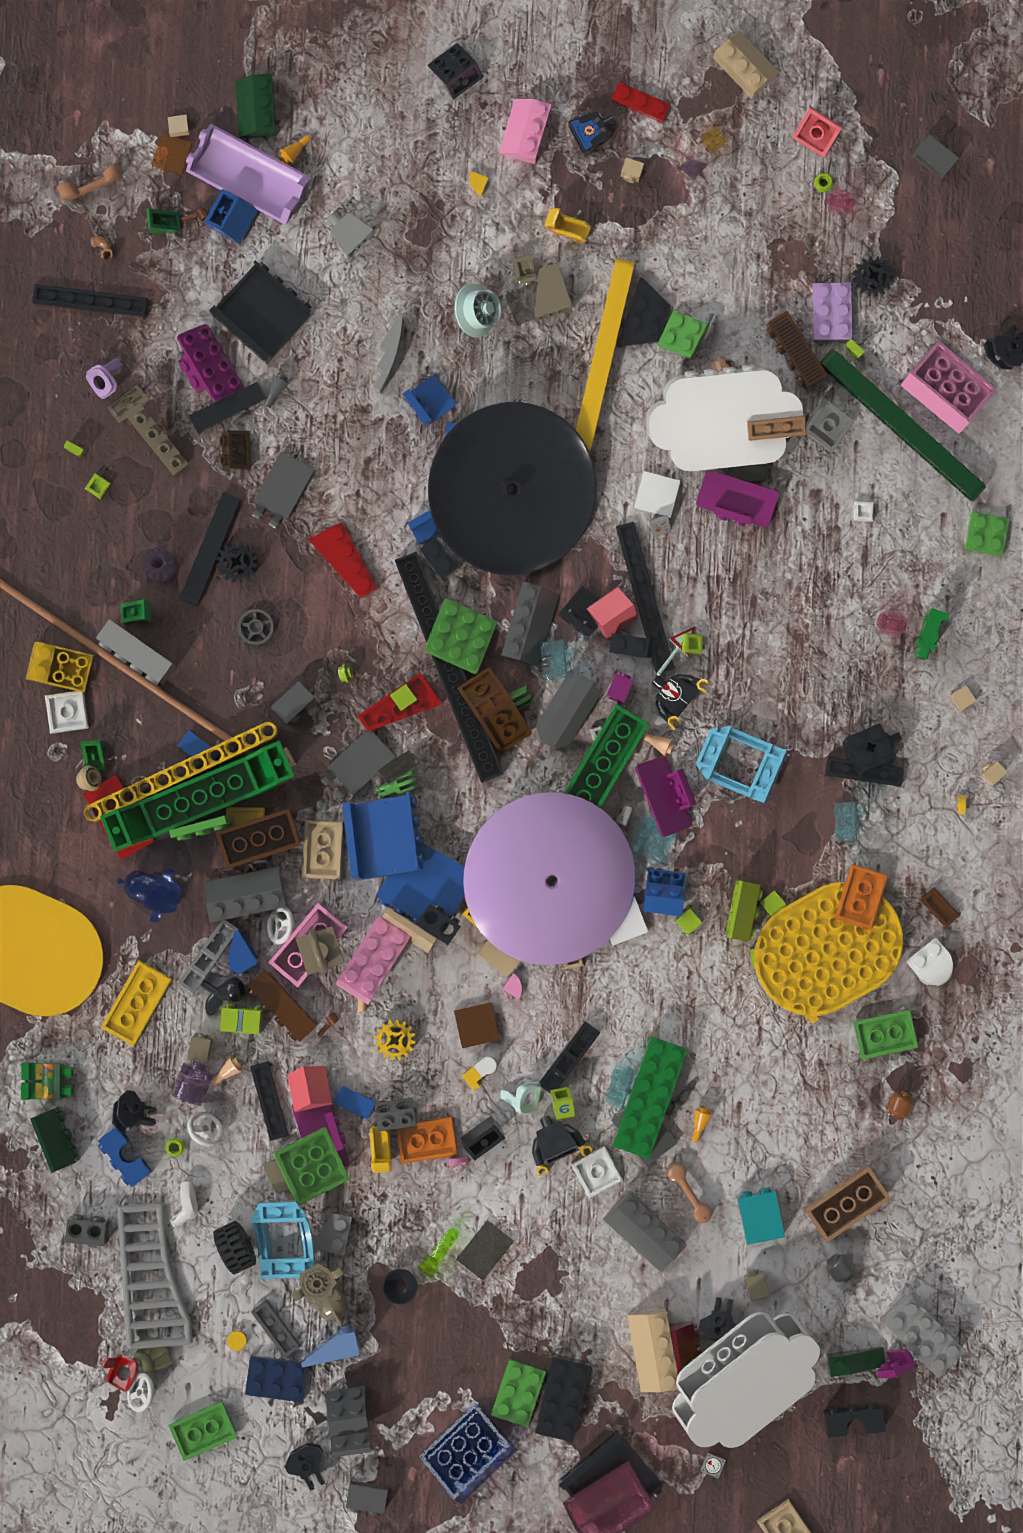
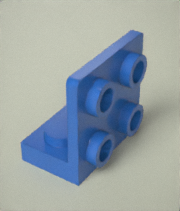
M432 375L412 391L408 389L403 393V398L426 428L456 406V403L435 375Z

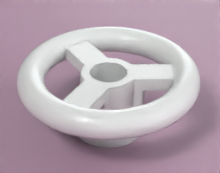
M287 907L274 909L267 923V932L270 940L275 944H283L295 929L293 915ZM284 912L287 918H280L279 913ZM274 920H275V922H276V931H275V934H274V932H273V922H274Z
M197 1112L189 1118L187 1129L194 1141L204 1146H214L221 1141L223 1127L214 1115L207 1112ZM197 1118H206L205 1123L193 1125ZM211 1122L217 1127V1137L211 1131Z
M137 1373L130 1390L127 1391V1400L132 1410L143 1412L150 1406L155 1396V1388L149 1375ZM139 1380V1386L133 1392L134 1385ZM136 1398H141L144 1404L142 1406H137L134 1400Z

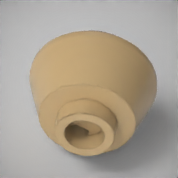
M87 765L77 774L76 781L81 789L95 791L101 784V775L95 767Z

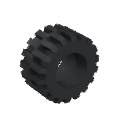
M235 1220L214 1230L213 1238L218 1253L226 1268L233 1275L256 1265L254 1249L240 1223Z

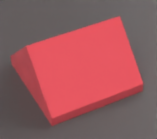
M810 107L792 138L824 158L839 136L842 126Z
M618 587L586 608L606 640L611 638L612 633H619L638 619L634 605Z
M303 1066L287 1074L294 1112L333 1104L325 1066Z

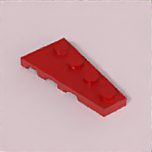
M342 522L308 539L360 598L378 590Z
M419 673L357 715L367 732L442 704L422 674ZM406 684L417 700L400 711L390 695Z

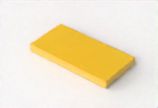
M138 960L101 1028L135 1046L170 985L172 978Z

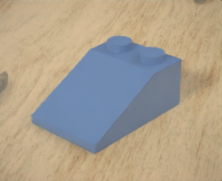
M352 1324L341 1326L340 1330H337L304 1357L301 1363L302 1367L360 1355L362 1348L357 1326L352 1327Z

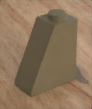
M553 262L542 265V268L539 269L535 305L536 322L572 310V304L558 263L553 264Z

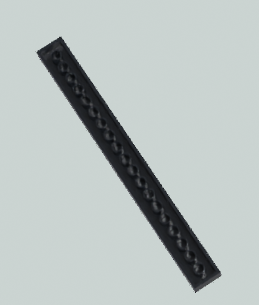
M416 551L394 561L427 643L440 610ZM431 655L480 782L483 783L503 775L488 734L457 689L467 682L463 669Z

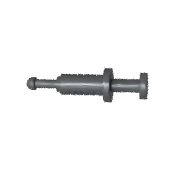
M692 1081L689 1088L683 1090L675 1102H671L673 1107L669 1113H665L666 1117L672 1120V1115L677 1109L682 1110L681 1106L689 1097L690 1090L696 1085V1081Z

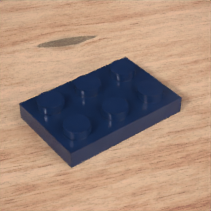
M251 1355L245 1395L303 1403L308 1366L302 1367V1362Z

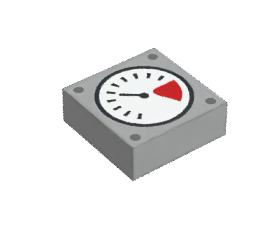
M707 1452L700 1471L719 1479L726 1459Z

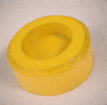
M966 795L958 796V814L966 813Z
M240 1330L231 1332L227 1338L229 1348L234 1351L242 1350L247 1343L245 1333Z

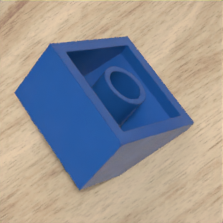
M242 929L234 932L228 955L229 963H227L231 972L237 975L244 973L261 962Z

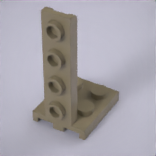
M136 384L107 407V409L118 423L128 418L174 476L188 463L143 408V405L149 398Z

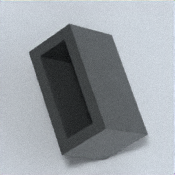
M930 134L912 156L941 180L959 159L953 149H947L942 145V141L938 137L931 136Z
M298 681L271 708L287 725L289 723L293 725L301 718L299 714L305 710L307 712L315 705L313 702L315 698Z
M350 1480L346 1508H350L349 1511L360 1513L362 1510L369 1511V1514L374 1516H380V1513L384 1514L389 1486Z

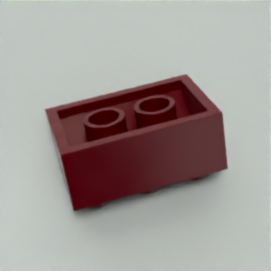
M692 1321L669 1324L677 1374L702 1354L701 1346L696 1344L695 1338L699 1337L697 1325L694 1326Z

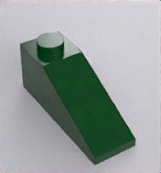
M876 1347L826 1354L828 1374L830 1377L882 1368L881 1364L885 1363L884 1348Z

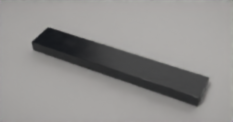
M34 284L32 303L146 318L149 299L146 297Z
M222 492L180 599L198 606L216 563V557L220 553L219 550L222 548L240 504V499Z

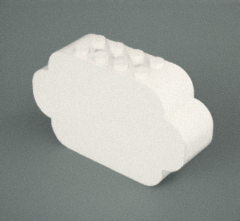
M744 365L739 370H736L734 367H725L720 372H717L715 369H706L701 374H698L696 371H687L685 375L676 376L667 382L663 390V401L652 405L647 412L646 427L652 442L657 447L668 450L669 457L674 464L684 471L772 463L783 455L786 448V438L789 437L749 441L747 421L803 415V407L799 398L788 390L782 389L778 377L764 368Z
M764 1312L751 1314L680 1371L676 1385L681 1393L678 1394L673 1402V1413L690 1439L697 1446L710 1447L720 1442L728 1448L738 1447L810 1391L815 1382V1373L812 1367L818 1361L820 1348L793 1314L784 1313L773 1319Z

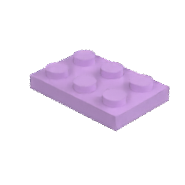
M813 283V341H849L852 339L851 283Z

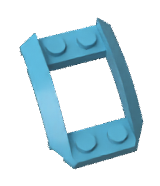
M731 726L710 729L696 765L706 779L766 803L771 798L770 793L784 761H787V750L748 735ZM729 738L765 753L751 787L715 772Z
M297 1201L259 1203L251 1223L254 1227L257 1242L258 1261L261 1271L260 1279L300 1278L302 1271L315 1265L313 1238L306 1214ZM299 1222L304 1257L273 1258L267 1223Z

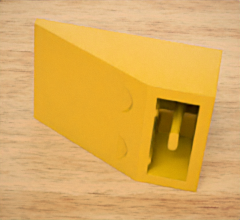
M34 642L26 679L85 692L93 655L41 642Z

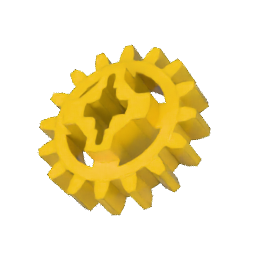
M389 1019L388 1025L382 1023L383 1029L377 1028L376 1030L380 1034L374 1036V1039L378 1040L374 1045L376 1047L380 1046L378 1053L384 1052V1058H387L388 1055L391 1056V1061L394 1060L395 1056L401 1060L402 1054L408 1057L407 1050L413 1051L410 1045L416 1043L415 1040L411 1039V1037L415 1036V1033L409 1032L412 1026L406 1028V1021L399 1024V1019H396L395 1023H392V1020ZM390 1027H399L402 1030L400 1032L393 1031ZM385 1032V1034L387 1035V1042L383 1044L382 1036ZM402 1034L398 1040L399 1044L391 1043L388 1045L392 1039L391 1035L396 1037ZM407 1035L408 1043L405 1047V1045L403 1044V1038ZM397 1048L399 1052H390L388 1049Z

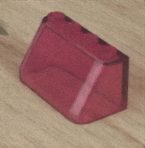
M629 1461L563 1502L568 1516L578 1533H622L650 1515L655 1508L652 1499Z

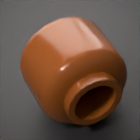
M906 1090L901 1092L895 1091L887 1103L888 1113L899 1120L908 1118L916 1104L912 1098L913 1095Z

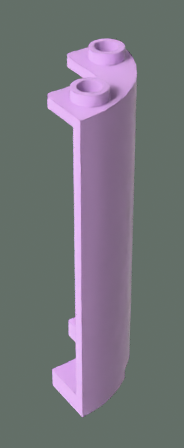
M210 124L207 129H203L199 135L201 141L198 149L187 157L186 163L188 165L186 172L220 190L222 188L240 197L253 208L286 225L295 213L300 198H303L311 177L213 124Z

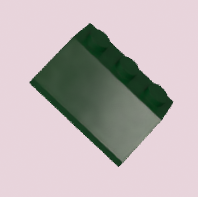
M255 74L235 81L239 138L277 136L272 74Z
M56 1107L30 1118L51 1173L79 1161L78 1157H80L78 1148L76 1146L73 1147L71 1141L73 1136L69 1128L66 1129L64 1124L66 1118L62 1110L59 1111V1108Z

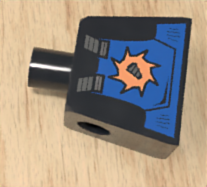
M598 112L568 121V127L584 157H587L610 139L608 129L616 126L612 115L602 119Z

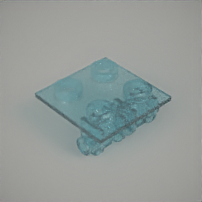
M564 639L552 643H542L541 656H551L542 658V660H552V663L542 664V666H552L543 667V677H545L546 681H552L553 677L554 681L568 677L569 665L566 662L565 656L567 654V645L564 643Z
M856 802L835 803L834 816L836 818V827L834 833L836 841H857Z
M645 813L628 844L631 850L660 865L678 832L662 837L654 817Z
M618 1065L615 1066L611 1074L610 1087L606 1091L605 1102L623 1109L634 1073L632 1069L623 1068Z

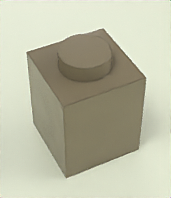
M197 1033V1036L191 1037L187 1060L209 1062L212 1039L208 1038V1034Z
M754 1269L748 1271V1275H744L751 1301L770 1296L763 1271Z

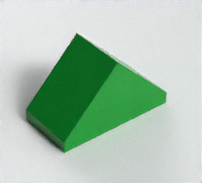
M147 209L148 229L151 234L181 231L179 212Z
M81 741L85 766L91 765L98 771H106L104 741Z

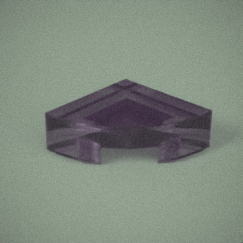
M691 160L683 163L680 169L694 181L707 165L701 161Z

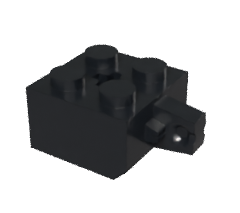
M878 723L846 737L842 745L860 778L893 763L897 758L893 750L895 749L894 745L901 742L902 737L899 732L889 736L888 733L884 732L881 724Z

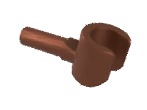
M199 208L195 213L182 217V221L197 217L201 221H205L209 213L204 208Z
M335 1012L325 1017L328 1023L317 1033L319 1037L338 1022L339 1019Z

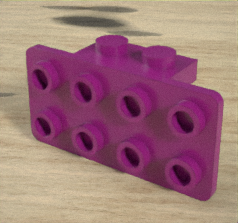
M207 324L200 325L177 336V340L185 352L178 361L180 368L185 372L190 385L197 394L206 389L212 400L218 401L244 388L243 383Z
M707 470L696 505L713 511V514H716L718 519L727 521V518L735 520L734 523L740 526L752 523L768 527L779 493L767 487Z
M666 756L636 765L635 770L660 835L666 837L690 828L692 822L686 808L696 805V801L683 768L672 772Z
M292 1104V1111L301 1138L322 1127H326L344 1168L348 1167L350 1161L344 1145L347 1143L344 1132L340 1133L338 1125H341L338 1114H334L332 1105L294 1112Z

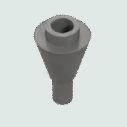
M280 373L277 376L273 374L269 395L264 403L265 406L271 408L275 398L290 384L287 382L288 378Z

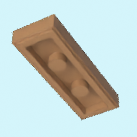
M805 415L747 421L748 440L807 435Z

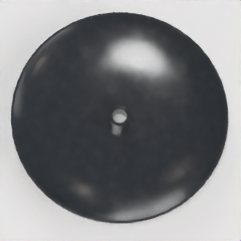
M504 402L489 405L476 410L458 422L438 447L432 461L428 479L430 512L442 539L465 562L483 571L500 575H522L536 572L564 557L577 544L587 529L594 511L597 492L594 463L585 442L578 432L556 413L544 407L524 402ZM513 483L515 489L512 493H508L507 487Z

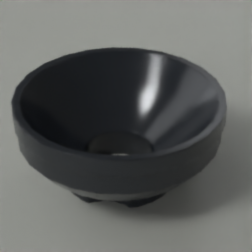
M395 1269L386 1275L382 1288L385 1297L390 1302L401 1305L410 1302L415 1297L418 1284L416 1277L410 1271ZM399 1279L406 1282V1288L401 1291L395 1288V1282Z

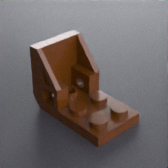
M490 667L457 688L500 754L532 734L511 697Z

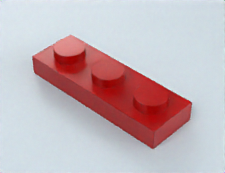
M618 82L611 101L661 123L664 122L671 104L621 82Z

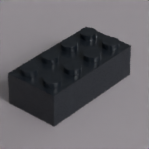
M552 1353L536 1421L535 1434L573 1442L590 1372V1362Z

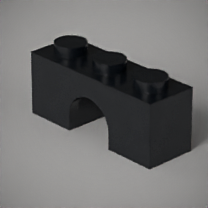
M876 1402L867 1403L864 1407H859L857 1404L848 1405L845 1409L833 1406L823 1411L825 1432L828 1438L847 1436V1425L854 1419L863 1421L866 1434L886 1432L884 1409Z

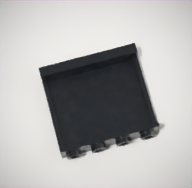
M255 260L253 262L254 266L217 306H212L209 312L267 365L309 320L313 313L310 310L312 307L305 300L301 302L296 297L298 294L291 287L287 289L282 285L284 281L276 274L272 276L268 272L270 269L263 262L259 264Z
M615 1430L558 1480L559 1486L567 1491L602 1533H616L618 1526L622 1522L624 1524L633 1517L632 1514L637 1509L639 1511L648 1504L647 1501L651 1497H657L662 1492L661 1488L663 1487L661 1480L618 1430Z

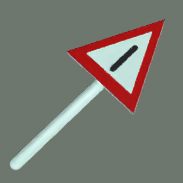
M695 626L668 638L677 647L657 672L658 676L661 675L678 650L682 651L683 634H694Z

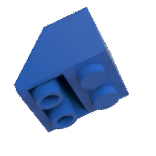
M222 188L204 222L207 228L241 244L258 210L240 197Z
M648 869L643 912L682 916L686 873Z

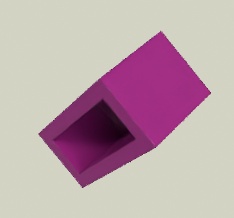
M622 672L619 675L615 674L606 698L623 705L633 683L630 680L631 676Z

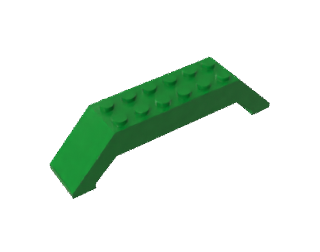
M277 741L242 759L142 801L115 809L101 815L100 818L113 850L117 852L169 833V830L186 826L255 797L295 776L280 741Z

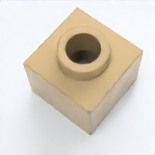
M626 157L621 177H624L623 179L630 183H634V181L639 182L644 163Z
M990 761L982 768L983 772L980 775L992 786L1008 772L998 761L993 763Z

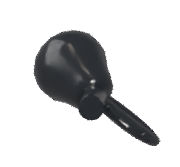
M236 977L229 978L218 988L205 980L201 984L202 988L211 993L205 1003V1011L208 1016L215 1014L219 1010L222 1000L239 1002L245 995L244 984Z

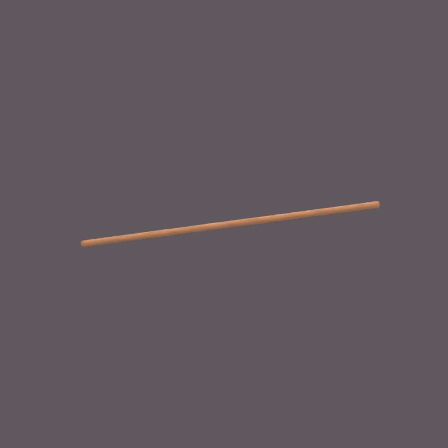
M0 579L1 589L224 741L233 738ZM233 742L230 744L235 749H239V745L237 742ZM250 750V751L245 752V753H243V754L246 755V756H248V755H250V754H252V753H254V752H253L252 750Z

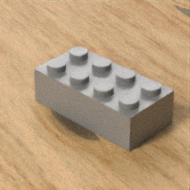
M110 619L96 637L100 641L98 645L109 652L115 651V657L124 663L129 661L131 663L130 667L138 673L142 674L145 672L147 674L145 678L155 685L159 683L164 685L177 667Z
M908 1292L881 1318L882 1322L937 1378L965 1352Z

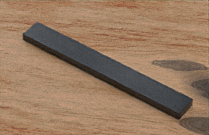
M630 522L615 528L645 637L653 639L651 659L655 674H657L671 654L635 523ZM672 660L669 662L664 671L674 669Z

